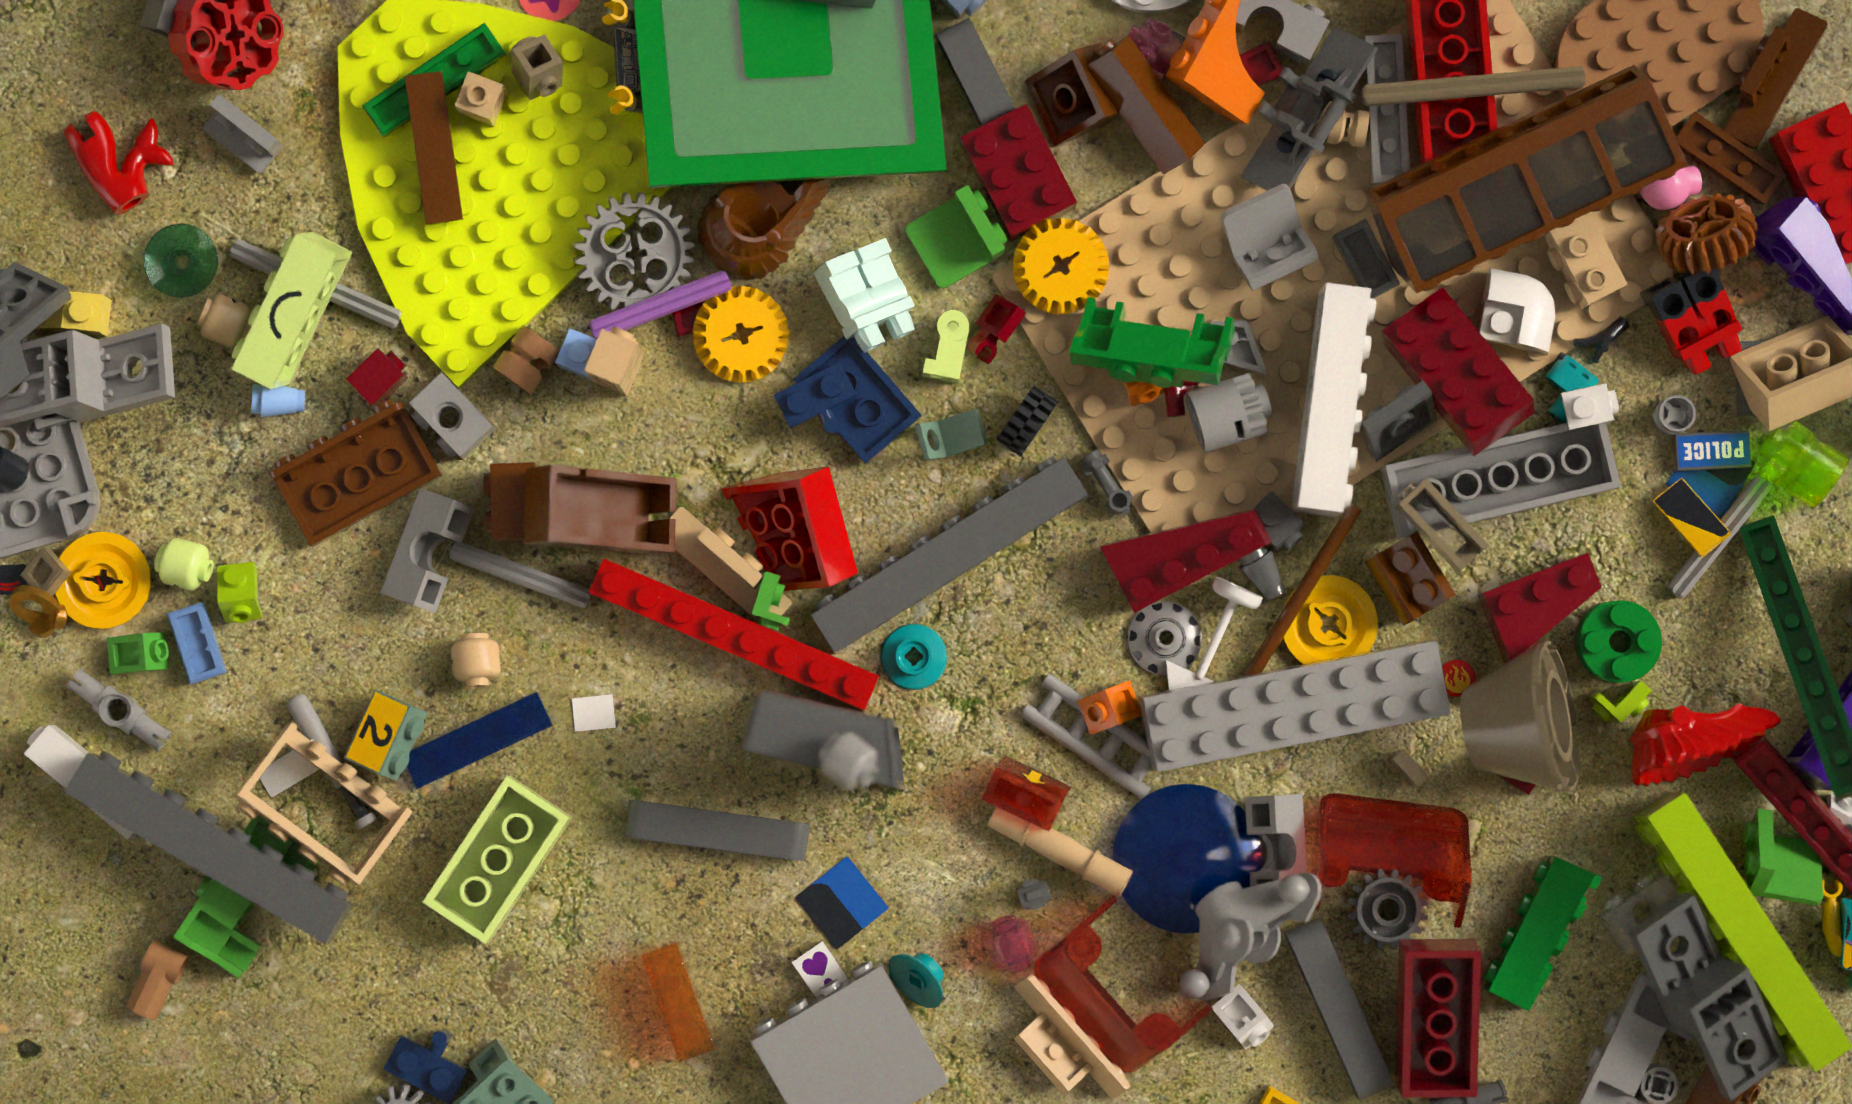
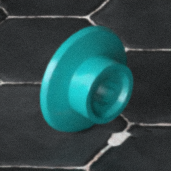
M906 624L893 630L885 639L881 648V666L885 675L893 684L907 690H921L934 684L943 674L947 663L946 647L941 637L933 629L921 624ZM911 648H917V651L923 654V659L915 666L905 659V654Z
M917 953L914 956L898 954L891 957L888 963L890 976L906 997L925 1008L938 1007L943 998V989L940 982L944 978L940 965L932 957L924 953Z

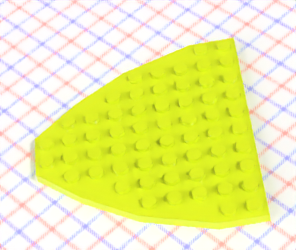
M386 0L338 45L340 137L358 230L394 307L402 312L400 320L406 333L460 389L512 340L522 325L527 326L578 278L577 273L585 266L573 262V258L582 255V251L575 248L573 243L584 241V236L576 230L577 228H589L590 224L584 218L585 214L594 218L598 216L595 208L596 203L607 209L609 207L608 196H612L618 203H621L622 193L627 192L631 200L635 201L638 191L644 193L645 203H648L653 195L657 196L660 200L673 187L649 188L643 114L629 112L625 109L618 114H613L610 110V107L617 103L614 97H607V94L616 88L614 47L574 26L482 3L449 0ZM485 22L507 55L478 75L503 84L508 93L494 127L459 114L455 103L462 86L446 96L463 220L426 225L411 120L384 138L362 105ZM545 34L563 62L562 86L549 96H539L529 101L512 74L510 50L517 42L530 36L539 37ZM640 208L630 217L619 212L615 213L620 218V221L625 224V228L622 230L618 227H613L607 230L604 235V241L607 246H612L621 237V232H626L635 224L634 218L640 212Z

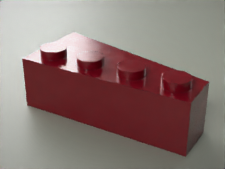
M1250 509L1109 542L1100 546L1135 613L1268 545L1272 540L1256 509Z

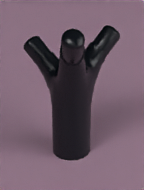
M1620 316L1605 330L1596 335L1573 339V345L1595 346L1596 350L1592 362L1597 364L1603 353L1608 351L1609 346L1630 325L1624 317Z

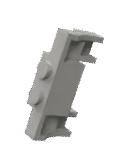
M1637 974L1622 1007H1618L1616 1013L1611 1011L1602 1027V1032L1606 1034L1600 1047L1595 1045L1589 1053L1586 1065L1589 1066L1587 1072L1589 1076L1576 1104H1647L1634 1096L1665 1031L1667 1030L1683 1039L1691 1041L1693 1035L1669 1024L1649 978Z

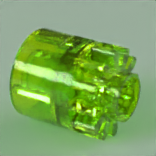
M1795 421L1794 423L1791 422L1787 430L1784 429L1783 431L1780 428H1776L1767 438L1758 455L1764 458V461L1760 464V469L1757 473L1776 486L1782 487L1783 491L1812 510L1823 501L1835 486L1849 462V457L1829 443H1824L1813 432Z

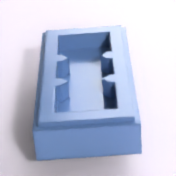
M205 602L167 613L189 684L193 685L226 674L227 670Z

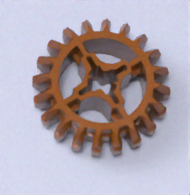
M1716 193L1712 197H1707L1703 194L1699 199L1694 200L1690 198L1689 202L1677 206L1675 210L1666 211L1665 218L1658 221V228L1655 230V240L1659 256L1662 257L1663 262L1668 264L1669 269H1678L1679 273H1685L1690 270L1693 275L1700 271H1706L1709 274L1711 270L1717 268L1723 270L1725 265L1737 264V258L1747 257L1748 250L1755 247V239L1758 238V228L1750 205H1745L1743 199H1735L1733 194L1722 197L1720 193Z

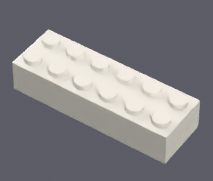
M1326 283L1318 292L1291 505L1293 512L1336 517L1343 513L1346 507L1351 505L1353 485L1347 484L1348 473L1355 469L1358 451L1357 447H1352V439L1356 432L1359 433L1362 421V410H1356L1357 399L1360 398V395L1364 396L1367 373H1361V367L1365 358H1369L1371 349V336L1365 335L1366 326L1369 325L1370 321H1373L1376 309V299L1370 298L1371 288Z

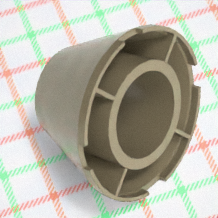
M1544 641L1537 643L1463 689L1460 702L1462 731L1469 758L1477 770L1560 791L1574 790L1577 785L1580 767L1579 746H1572L1571 726H1577L1575 707L1567 673L1557 649L1549 650L1547 646H1550L1551 642Z

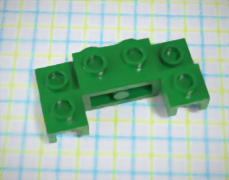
M1087 298L1079 328L1073 336L1069 351L1071 364L1108 369L1109 377L1116 378L1119 381L1146 382L1161 388H1168L1170 386L1182 388L1184 381L1211 385L1219 384L1224 361L1228 360L1235 332L1234 318L1226 317L1223 326L1205 323L1204 314L1197 313L1190 338L1189 330L1124 321L1126 316L1124 302H1116L1115 310L1098 308L1096 307L1095 298Z

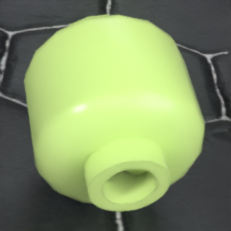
M173 538L167 544H162L158 549L154 568L156 572H159V577L163 583L193 591L203 581L207 582L210 579L214 562L209 560V552L205 545L181 538Z

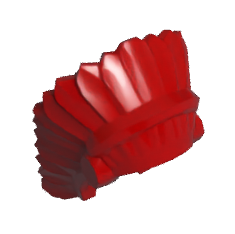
M1740 703L1727 711L1718 713L1692 712L1683 705L1673 709L1647 710L1643 712L1635 731L1629 738V742L1634 748L1631 766L1632 781L1635 785L1642 784L1647 787L1650 783L1658 785L1662 781L1673 783L1678 777L1688 779L1693 772H1706L1708 766L1718 767L1722 758H1733L1735 751H1744L1748 748V744L1755 743L1765 736L1764 732L1766 729H1772L1780 724L1781 719L1774 711L1760 707H1745Z

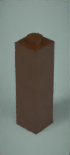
M1128 35L1118 42L1110 38L1094 50L1097 57L1087 65V68L1164 175L1190 160L1205 143Z

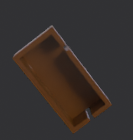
M552 464L526 468L524 544L649 556L675 553L676 519L648 521L649 515L676 512L677 478L588 468L580 469L579 467Z

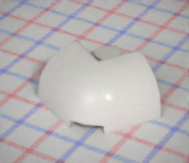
M1488 268L1481 304L1483 308L1478 330L1488 342L1509 345L1513 349L1548 355L1555 322V302L1550 291L1543 283L1530 276Z

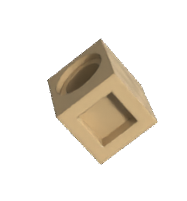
M468 71L455 107L459 114L494 127L508 92L503 84Z

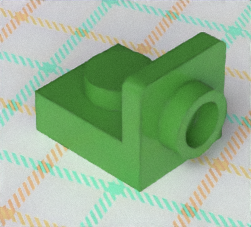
M765 571L752 614L759 616L757 624L779 630L780 624L789 626L791 619L771 613L770 609L772 605L779 607L785 585L779 584L781 576Z
M164 632L139 633L107 638L110 675L165 670L169 668V648Z

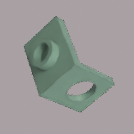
M978 409L939 421L915 425L925 460L947 458L988 444ZM928 432L933 437L935 445L934 450L929 445L927 438Z

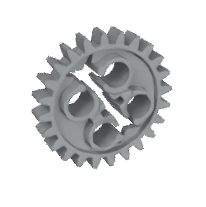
M638 191L635 201H632L630 195L627 192H623L621 203H618L612 196H608L609 207L607 209L596 203L595 208L598 213L596 218L585 214L584 218L590 226L588 229L577 228L576 230L584 236V241L573 243L575 248L582 251V255L573 258V262L585 266L577 273L580 279L590 277L584 288L588 292L599 288L595 296L597 301L601 302L609 296L608 306L611 309H615L620 301L622 302V308L633 303H638L667 292L671 286L674 288L682 286L677 280L679 275L684 277L690 276V273L682 267L683 263L694 262V258L685 254V250L693 247L694 243L682 238L690 232V228L687 226L677 227L683 216L679 213L668 216L672 209L671 204L665 203L658 209L659 198L655 195L649 199L648 203H645L644 193ZM640 208V212L634 218L635 223L643 227L648 222H655L658 232L653 239L647 241L642 239L641 233L637 230L632 231L634 245L642 249L635 256L637 269L645 273L646 266L652 259H660L663 267L661 273L655 277L642 276V280L652 290L651 292L636 288L626 296L633 287V283L626 277L620 282H611L609 272L614 265L624 264L627 272L635 274L634 262L626 255V252L632 249L630 235L626 232H621L620 241L613 246L605 244L604 235L607 230L613 227L624 230L625 224L620 221V218L615 214L616 212L630 217Z

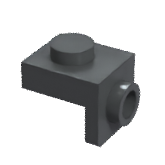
M1273 491L1253 508L1256 509L1272 540L1270 543L1272 549L1276 553L1280 552L1283 548L1289 551L1302 539L1303 535L1300 532L1304 529L1303 521Z

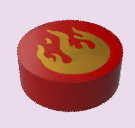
M1451 660L1442 665L1447 695L1461 697L1463 689L1473 684L1476 680L1473 668L1462 660Z

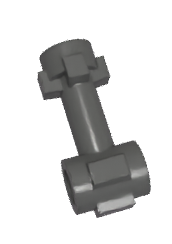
M1097 449L1081 459L1082 471L1085 476L1093 474L1106 494L1108 501L1105 508L1107 511L1120 514L1122 517L1129 513V506L1133 496L1129 490L1119 489L1105 467L1110 462L1107 455H1102L1100 450Z
M1037 879L1026 880L1022 883L1023 887L1016 889L1023 910L1031 908L1032 911L1044 907L1046 902L1052 901L1045 879L1037 881Z

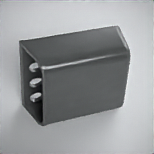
M767 690L759 691L756 694L751 707L742 749L821 769L822 760L819 758V754L825 743L835 734L854 733L876 750L877 760L875 766L878 768V772L872 782L905 790L899 730L895 720Z

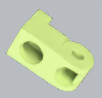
M949 310L939 317L937 322L939 345L936 360L925 358L922 377L959 384L969 332V321L962 312Z

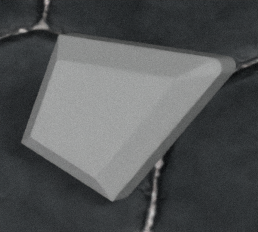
M1210 321V324L1223 326L1225 321ZM1234 321L1235 332L1228 360L1224 361V363L1264 375L1266 369L1248 321Z

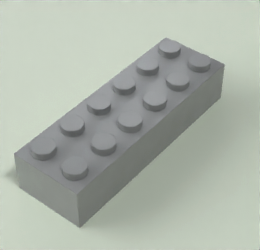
M1605 422L1569 430L1568 423L1500 438L1474 457L1466 447L1385 465L1380 469L1397 541L1417 531L1401 512L1396 509L1397 505L1402 501L1397 495L1413 480L1420 485L1427 479L1469 524L1604 493L1621 487ZM1426 499L1414 508L1435 532L1452 528Z

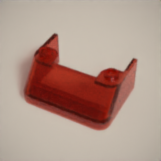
M1340 793L1327 794L1321 798L1319 805L1311 874H1314L1319 879L1323 892L1324 887L1332 888L1345 884L1348 879L1349 870L1376 873V869H1382L1385 874L1389 875L1392 869H1396L1399 876L1404 877L1408 874L1412 878L1422 879L1423 891L1433 900L1452 902L1453 927L1461 928L1472 885L1468 818L1460 810L1451 807ZM1322 893L1314 910H1319Z
M1109 893L1038 956L1034 964V973L1036 978L1046 983L1051 995L1060 1006L1067 1008L1073 1014L1075 1023L1083 1032L1097 1041L1100 1051L1111 1063L1116 1064L1124 1073H1131L1137 1071L1170 1048L1213 1008L1208 1002L1203 1000L1177 1024L1172 1018L1163 1013H1152L1139 1024H1136L1087 969L1099 958L1102 951L1101 939L1090 925L1118 901L1113 894Z

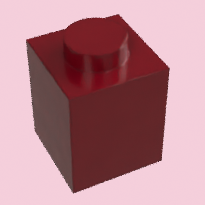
M377 348L346 380L375 408L389 398L408 377L402 372L406 365L391 350L385 355Z

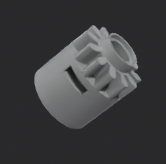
M1249 373L1220 381L1218 385L1210 384L1186 392V402L1191 422L1204 453L1268 433L1265 418L1272 416L1271 405L1262 384L1255 386Z

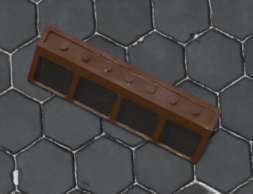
M1632 65L1364 192L1392 268L1417 294L1421 291L1432 290L1440 282L1455 275H1464L1470 272L1474 266L1489 259H1498L1504 256L1508 250L1523 243H1532L1538 240L1542 234L1555 228L1569 226L1576 218L1589 212L1603 210L1610 202L1623 196L1637 194L1643 187L1657 180L1671 178L1676 174V171L1688 165L1649 76L1635 65Z

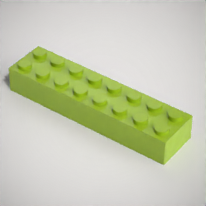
M1669 792L1634 815L1633 817L1638 823L1634 827L1636 833L1645 845L1651 843L1659 856L1655 858V861L1661 871L1667 877L1672 875L1679 885V888L1676 889L1677 895L1680 896L1685 892L1695 895L1712 936L1721 949V956L1749 969L1778 1037L1783 1043L1782 1046L1788 1057V1063L1791 1066L1796 1064L1800 1069L1804 1068L1817 1072L1852 1049V1044L1685 792Z

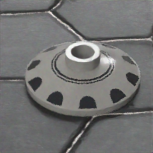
M1161 601L1143 608L1132 620L1128 631V646L1134 660L1143 669L1156 675L1167 676L1166 660L1187 669L1196 660L1202 645V632L1196 617L1187 608L1174 602ZM1162 631H1169L1172 634L1173 641L1171 644L1163 645L1159 641V635Z

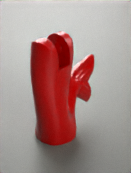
M92 111L85 114L84 117L95 136L85 141L83 135L79 133L72 123L63 129L64 135L73 156L90 185L115 215H121L141 204L149 196L144 178L145 166L147 164L173 166V159L168 151L157 145L158 128L155 120L150 118L138 134L134 146L127 153L122 168L119 171L117 168L116 143L113 132L100 113Z

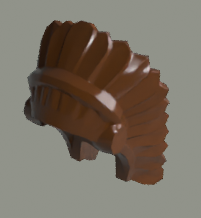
M836 178L806 180L793 195L786 192L778 181L727 184L725 187H722L719 195L710 197L709 204H706L701 212L702 217L699 218L697 225L700 231L698 234L699 243L704 247L705 254L711 258V262L717 269L726 271L730 275H737L743 280H749L751 277L762 279L767 273H774L779 264L787 262L789 257L788 251L795 248L796 238L804 232L805 225L813 219V210L821 205V200L830 192L829 184Z

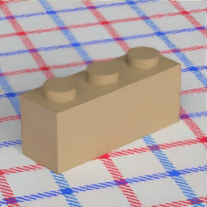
M613 327L611 332L601 329L584 370L594 383L625 396L628 395L644 358V354L639 348V343L633 338V334L617 327Z

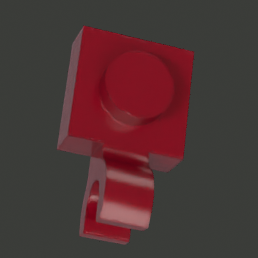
M995 294L975 322V325L980 330L969 340L966 349L978 355L977 358L984 363H991L997 353V341L1000 340L1006 343L1026 312L1014 303Z

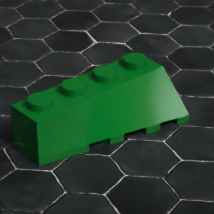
M1549 856L1547 861L1541 860L1532 876V880L1536 881L1530 895L1525 893L1520 899L1515 913L1519 914V917L1513 928L1507 927L1500 940L1499 947L1503 948L1497 962L1494 960L1490 961L1482 977V980L1486 981L1484 990L1526 1011H1530L1552 971L1553 964L1548 962L1551 955L1557 957L1569 940V930L1566 929L1569 922L1573 924L1577 918H1581L1587 904L1585 903L1586 897L1584 895L1589 886L1597 889L1602 880V877L1556 856Z

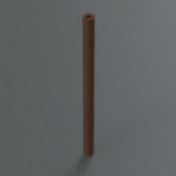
M1351 504L1350 507L1345 509L1242 676L1257 674L1263 671L1361 514L1362 510Z

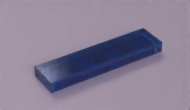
M535 692L411 750L407 769L416 788L419 789L554 725L539 693Z

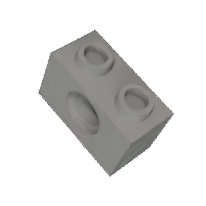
M442 372L409 402L415 409L411 416L425 431L432 427L441 436L437 444L451 458L457 453L462 459H466L496 430ZM449 409L457 410L460 416L458 424L453 428H444L441 424L442 414Z

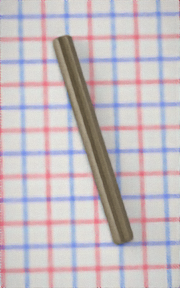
M1577 66L1369 84L1362 88V100L1365 106L1573 89L1583 87L1586 82L1584 68Z

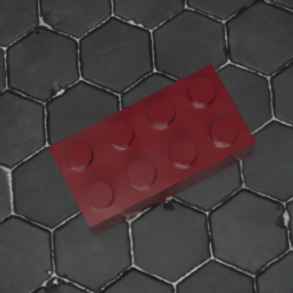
M1443 287L1382 330L1384 346L1416 385L1421 381L1426 383L1432 391L1436 411L1473 457L1534 414V399Z
M1399 939L1395 1085L1402 1098L1477 1097L1481 949L1474 939Z

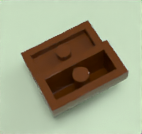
M1418 531L1364 562L1403 626L1456 596Z

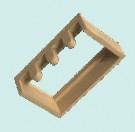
M290 722L285 725L279 736L232 796L239 801L236 807L254 820L257 816H260L270 825L267 830L281 841L286 842L289 838L298 844L300 848L297 852L311 863L316 865L318 861H321L331 869L328 875L345 887L348 883L353 886L360 885L413 811L408 807H399L386 797L387 793L376 785L371 786L356 775L357 771L347 763L341 764L325 752L327 750L325 746L318 741L309 740L296 730L298 726L295 723ZM285 744L389 821L355 868L351 867L250 792Z

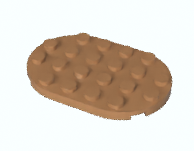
M1595 0L1582 9L1567 25L1559 41L1557 60L1555 62V68L1583 67L1586 76L1585 85L1581 88L1559 90L1560 95L1564 98L1635 65L1649 76L1671 127H1673L1734 87L1738 83L1745 67L1753 66L1758 58L1756 50L1764 33L1763 17L1758 0ZM1639 104L1595 126L1597 134L1625 139L1624 141L1649 138ZM1651 108L1658 134H1661L1662 130Z

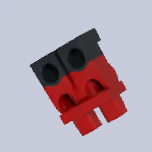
M1716 269L1711 270L1709 274L1706 271H1700L1696 275H1693L1690 270L1685 273L1677 272L1673 275L1674 279L1668 277L1639 292L1645 305L1649 306L1662 336L1669 346L1672 357L1680 359L1689 373L1697 375L1711 366L1704 350L1714 345L1719 356L1724 359L1742 351L1737 333L1743 329L1739 321L1736 320L1734 310Z

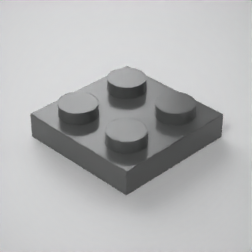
M1424 381L1415 386L1409 385L1403 388L1397 394L1394 401L1384 408L1379 406L1367 414L1365 421L1361 423L1368 452L1376 462L1437 420L1432 391Z

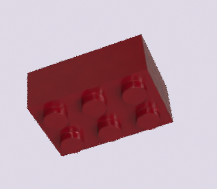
M1027 104L960 137V146L1010 242L1025 235L1033 226H1037L1046 220L1057 219L1076 209L1077 201Z

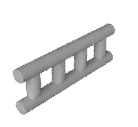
M1049 673L1041 686L1050 692L1038 710L1027 704L1020 716L1143 800L1151 787L1142 782L1152 767L1147 740L1121 723L1106 729L1111 735L1099 752L1081 740L1088 727L1078 704V701L1085 697ZM1062 700L1081 712L1069 730H1066L1050 719ZM1123 742L1142 754L1130 773L1111 761Z

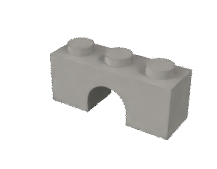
M1241 0L1236 17V31L1241 33L1246 22L1252 16L1268 14L1275 18L1280 26V37L1274 50L1307 66L1330 21L1324 18L1325 13L1322 10L1309 4H1305L1302 7L1291 0Z
M420 488L380 593L436 613L449 578L441 576L434 571L432 567L433 552L445 540H454L462 543L475 508Z
M1302 794L1245 797L1247 835L1257 834L1261 836L1267 847V860L1264 867L1260 871L1250 872V887L1281 880L1292 874L1307 873Z

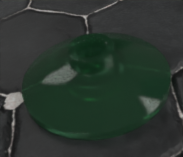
M173 224L162 228L153 235L146 246L143 263L149 281L157 290L171 297L186 298L197 295L211 284L217 273L219 259L214 242L203 230L189 224ZM182 256H187L190 260L189 266L185 269H179L177 265L178 259Z

